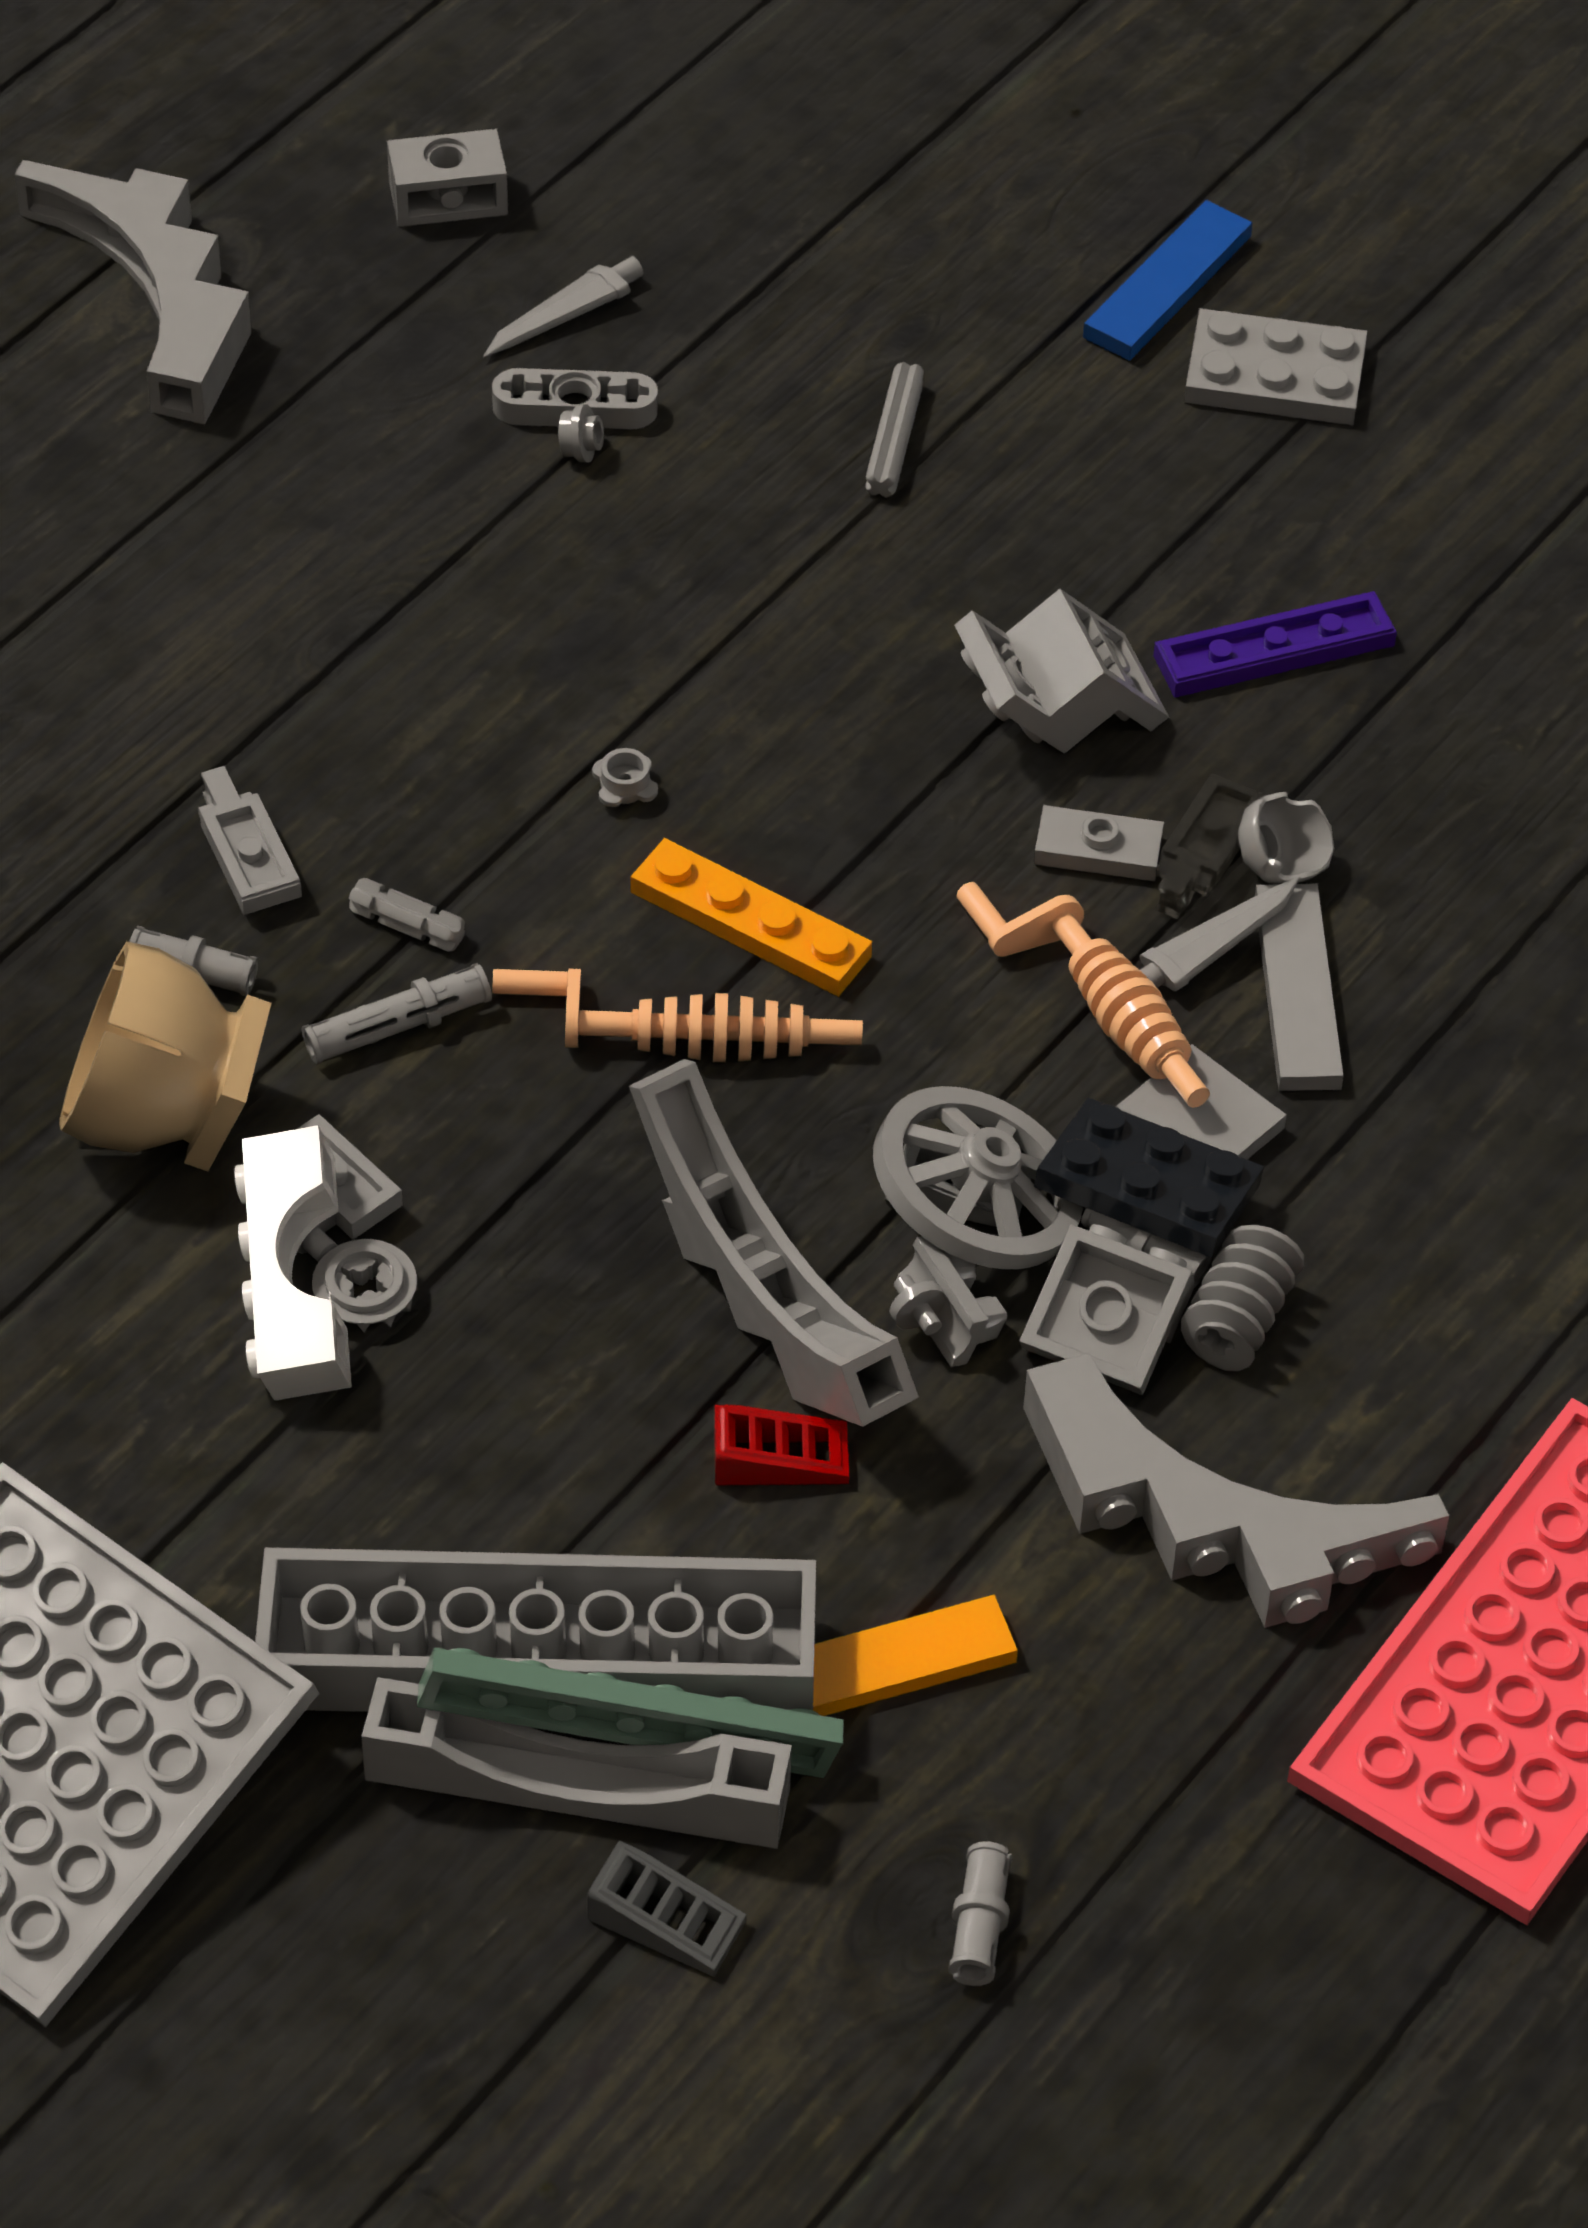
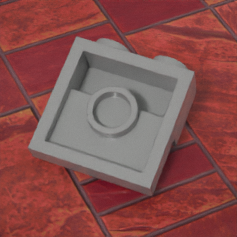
M1071 1224L1019 1340L1020 1345L1025 1350L1056 1362L1090 1353L1107 1382L1143 1395L1166 1342L1171 1343L1194 1290L1195 1281L1192 1270L1186 1268L1187 1262L1167 1250L1153 1247L1148 1254L1125 1245L1127 1239L1107 1227L1092 1224L1088 1231Z

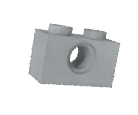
M497 129L387 141L389 184L398 227L508 215L507 172Z

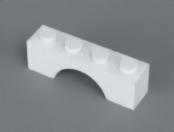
M319 1126L242 1139L244 1164L235 1166V1183L239 1199L242 1204L246 1203L247 1222L239 1223L238 1235L242 1255L246 1262L250 1261L251 1280L243 1281L242 1283L245 1311L249 1320H254L255 1339L247 1340L246 1357L250 1374L253 1379L261 1378L274 1401L351 1388L348 1331L345 1323L331 1300L308 1295L294 1287L292 1282L293 1262L302 1241L318 1224L339 1212L334 1153Z

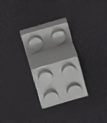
M1058 589L1006 633L973 610L954 625L965 645V648L961 651L963 660L972 672L982 679L987 689L982 693V696L989 709L1002 721L1011 718L1017 722L1025 734L1035 743H1040L1044 740L1065 754L1114 713L1123 721L1132 718L1149 731H1153L1169 718L1126 635L1061 589Z

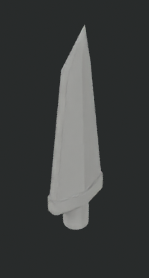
M631 256L611 268L597 265L588 270L585 275L498 331L483 357L513 347L616 298L620 299L629 294V283L643 276L640 262L634 256Z
M1300 876L1268 889L1155 948H1150L1140 955V960L1145 966L1140 971L1157 988L1164 985L1173 991L1179 990L1187 985L1188 981L1285 908Z

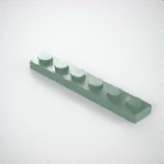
M434 1647L418 1687V1708L630 1745H665L690 1742L719 1734L792 1745L791 1773L819 1778L825 1777L843 1744L844 1720L820 1716L817 1712L810 1709L795 1708L786 1710L753 1704L748 1699L737 1696L719 1698L685 1692L682 1688L669 1684L651 1686L617 1680V1678L607 1673L592 1672L583 1674L549 1668L546 1664L534 1660L509 1661L481 1656L476 1651L466 1648L447 1650Z

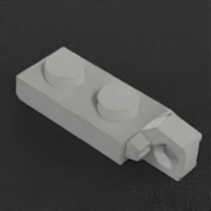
M225 766L202 772L201 776L205 786L203 797L207 805L198 807L201 827L243 915L302 897L300 879L258 793L252 794L247 792L238 795Z

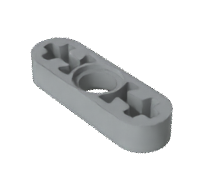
M513 368L498 374L492 383L493 412L498 419L512 425L559 427L562 412L573 411L576 405H581L568 404L561 400L564 395L569 393H581L590 398L582 404L589 405L594 416H600L603 428H643L651 424L658 414L657 385L654 380L641 373ZM514 395H523L522 398H513ZM543 395H549V400H543ZM601 397H607V402H601ZM628 399H636L637 402H632V403H631V402H627V400H628Z

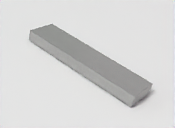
M1318 883L1296 884L1285 908L1258 928L1278 1091L1341 1090L1343 1069ZM1280 884L1256 885L1255 896Z

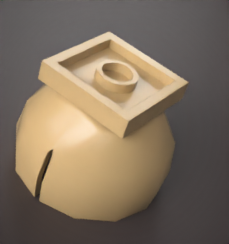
M126 941L116 957V961L113 963L81 1043L59 1122L61 1131L90 1146L130 1153L183 1139L189 1143L184 1163L209 1171L246 1104L271 1003L247 994L240 1009L237 1012H229L223 1007L197 969L159 948Z

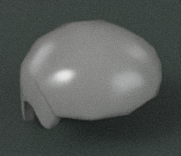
M1279 792L1265 795L1261 799L1253 801L1245 809L1238 830L1242 858L1249 869L1263 881L1269 884H1282L1300 876L1298 884L1314 878L1329 868L1335 850L1332 827L1321 807L1315 801L1290 800L1287 798V792Z

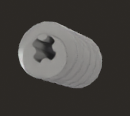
M1244 1225L1230 1231L1222 1244V1249L1214 1258L1212 1267L1202 1280V1286L1194 1295L1191 1305L1181 1319V1332L1184 1339L1197 1356L1210 1365L1225 1371H1240L1251 1365L1255 1359L1254 1351H1257L1263 1344L1265 1332H1268L1275 1322V1313H1278L1284 1305L1285 1295L1293 1288L1295 1276H1298L1304 1267V1254L1299 1246L1287 1235L1260 1225Z

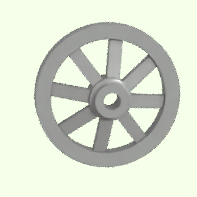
M952 1086L929 1087L915 1091L902 1098L893 1106L875 1137L873 1161L876 1176L885 1196L895 1211L927 1241L962 1260L997 1269H1023L1040 1265L1058 1254L1070 1225L1078 1226L1082 1216L1083 1206L1051 1194L1052 1205L1040 1190L1034 1187V1184L1029 1179L1035 1180L1037 1168L1055 1144V1138L1029 1115L992 1095ZM938 1118L953 1133L917 1125V1123ZM976 1124L982 1125L985 1128L980 1129ZM903 1143L948 1154L949 1156L908 1168L904 1158ZM951 1179L960 1192L948 1213L945 1214L925 1196L920 1188ZM1013 1194L1045 1228L1044 1230L1022 1237ZM977 1201L992 1203L998 1236L986 1234L964 1225Z

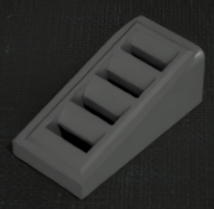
M622 1841L616 1844L593 1882L587 1897L589 1921L712 1977H715L747 1920V1914L647 1853ZM626 1884L634 1886L627 1899L619 1896ZM654 1895L661 1898L653 1914L650 1915L643 1908L650 1896ZM678 1907L687 1910L688 1913L676 1931L668 1926ZM707 1919L714 1922L715 1925L703 1946H701L692 1939L703 1920Z

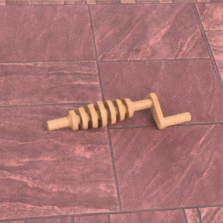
M969 882L960 887L957 892V899L987 937L990 948L997 956L1005 957L1061 940L1072 954L1068 965L1069 972L1078 984L1082 996L1087 1001L1089 1009L1103 1032L1119 1048L1125 1051L1135 1063L1140 1065L1150 1077L1154 1079L1167 1078L1189 1107H1199L1208 1100L1210 1091L1187 1063L1191 1056V1046L1182 1033L1175 1017L1172 1015L1169 1006L1163 999L1161 992L1136 966H1133L1131 961L1120 953L1108 940L1102 938L1091 939L1081 926L1084 919V909L1076 898L1071 895L1056 896L1006 923L975 882Z
M569 968L568 972L493 969L492 994L567 997L565 1048H578V1035L632 1037L633 1041H638V1050L650 1052L651 1038H663V1054L675 1056L676 1039H688V1058L700 1060L701 1040H713V1062L726 1063L727 1041H738V1062L751 1060L752 1042H764L763 1059L776 1058L777 1043H789V1057L801 1056L802 1047H808V1044L862 1046L863 1020L811 1019L809 1015H803V1005L790 1004V1017L784 1018L778 1017V1001L765 1000L764 1017L753 1016V997L740 995L739 1016H728V993H715L714 1015H702L703 994L690 995L689 1014H677V996L665 997L664 1013H652V999L639 1000V1009H633V1012L580 1010L581 969Z

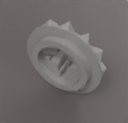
M374 1239L352 1240L334 1247L320 1259L312 1278L314 1296L331 1300L343 1322L357 1324L363 1332L367 1330L370 1324L383 1322L391 1327L398 1313L410 1311L415 1291L418 1290L417 1274L410 1258L398 1247ZM376 1276L377 1293L366 1290L361 1296L354 1298L353 1283L364 1285L369 1279L373 1280Z

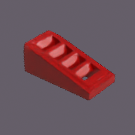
M715 1405V1485L849 1484L847 1421L741 1405ZM789 1442H802V1457L789 1455ZM815 1442L829 1443V1461L816 1459ZM736 1443H749V1449L736 1447ZM762 1443H775L776 1453L763 1451Z

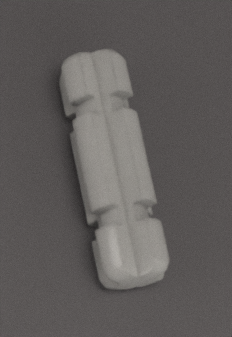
M361 878L351 890L349 908L352 912L371 920L377 915L379 916L378 923L421 941H424L426 936L430 937L429 944L447 952L454 951L464 937L465 921L463 918L445 910H441L438 915L435 913L437 907L392 888L389 889L388 893H385V886L373 880Z

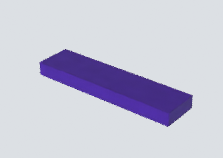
M1375 591L1157 641L1154 645L1153 656L1174 698L1393 647L1395 646L1397 632Z

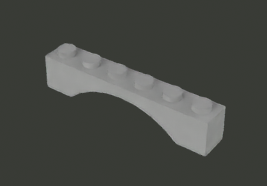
M377 1677L362 1733L365 1780L778 1849L790 1792L792 1745L727 1734L665 1745H619L584 1741L547 1733L527 1726L418 1708L419 1684Z

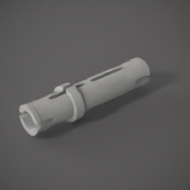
M474 963L468 968L430 982L424 977L411 981V989L370 1004L359 1006L356 1009L318 1023L302 1026V1035L312 1061L318 1065L329 1058L367 1044L378 1042L381 1039L425 1024L427 1028L440 1025L442 1022L441 1017L482 1002H489L492 1000V993L484 970L480 964Z

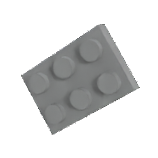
M1199 309L1184 403L1353 425L1367 331L1227 311Z

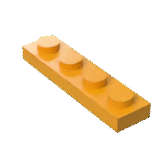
M666 838L657 845L631 875V893L838 997L872 957L871 940Z

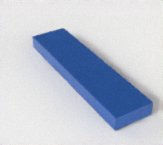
M1205 200L1084 323L1083 338L1130 361L1251 237L1253 222Z

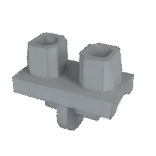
M922 1236L917 1237L913 1244L915 1253L912 1261L898 1274L894 1282V1287L899 1295L891 1304L890 1315L896 1325L902 1329H913L920 1326L926 1335L931 1336L951 1367L965 1365L968 1363L977 1344L998 1337L1007 1319V1312L996 1296L980 1298L973 1296L970 1289L976 1279L974 1263L944 1252Z

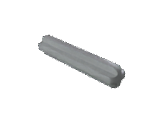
M901 362L894 367L866 473L867 482L865 488L871 495L881 494L884 497H890L896 492L924 383V371L918 364L910 366L905 362Z

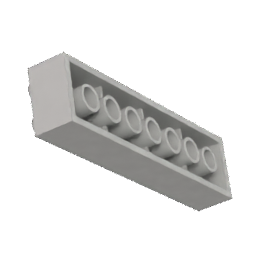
M265 1547L255 1642L314 1683L319 1694L306 1710L368 1712L377 1677L419 1684L434 1647L447 1650L466 1648L476 1651L481 1656L515 1662L534 1660L546 1664L549 1668L583 1674L592 1672L607 1673L617 1678V1680L651 1686L669 1684L678 1686L685 1692L719 1698L737 1696L748 1699L753 1704L786 1710L795 1708L813 1710L816 1560Z

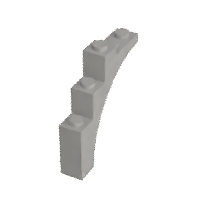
M22 160L15 173L20 216L59 227L94 244L122 265L145 291L160 322L159 339L147 369L151 412L205 424L251 335L248 291L217 285L221 278L218 235L188 229L192 222L188 179L135 168L127 183Z
M683 1059L629 1085L670 1197L662 1201L683 1258L717 1271L738 1329L771 1340L793 1400L863 1427L919 1398L898 1338L868 1322L849 1307L817 1275L789 1240L761 1198L738 1158L713 1107L696 1062Z
M1090 1353L1027 1370L1023 1408L1079 1534L1099 1528L1116 1529L1126 1525L1132 1519L1143 1517L1171 1581L1193 1574L1196 1576H1208L1220 1571L1226 1565L1235 1563L1264 1628L1284 1622L1291 1624L1303 1623L1314 1618L1320 1612L1328 1610L1332 1584L1338 1582L1353 1584L1367 1578L1373 1572L1402 1564L1404 1566L1420 1565L1431 1559L1434 1555L1442 1553L1449 1514L1439 1494L1389 1504L1333 1505L1280 1497L1230 1481L1185 1458L1146 1429L1112 1392Z

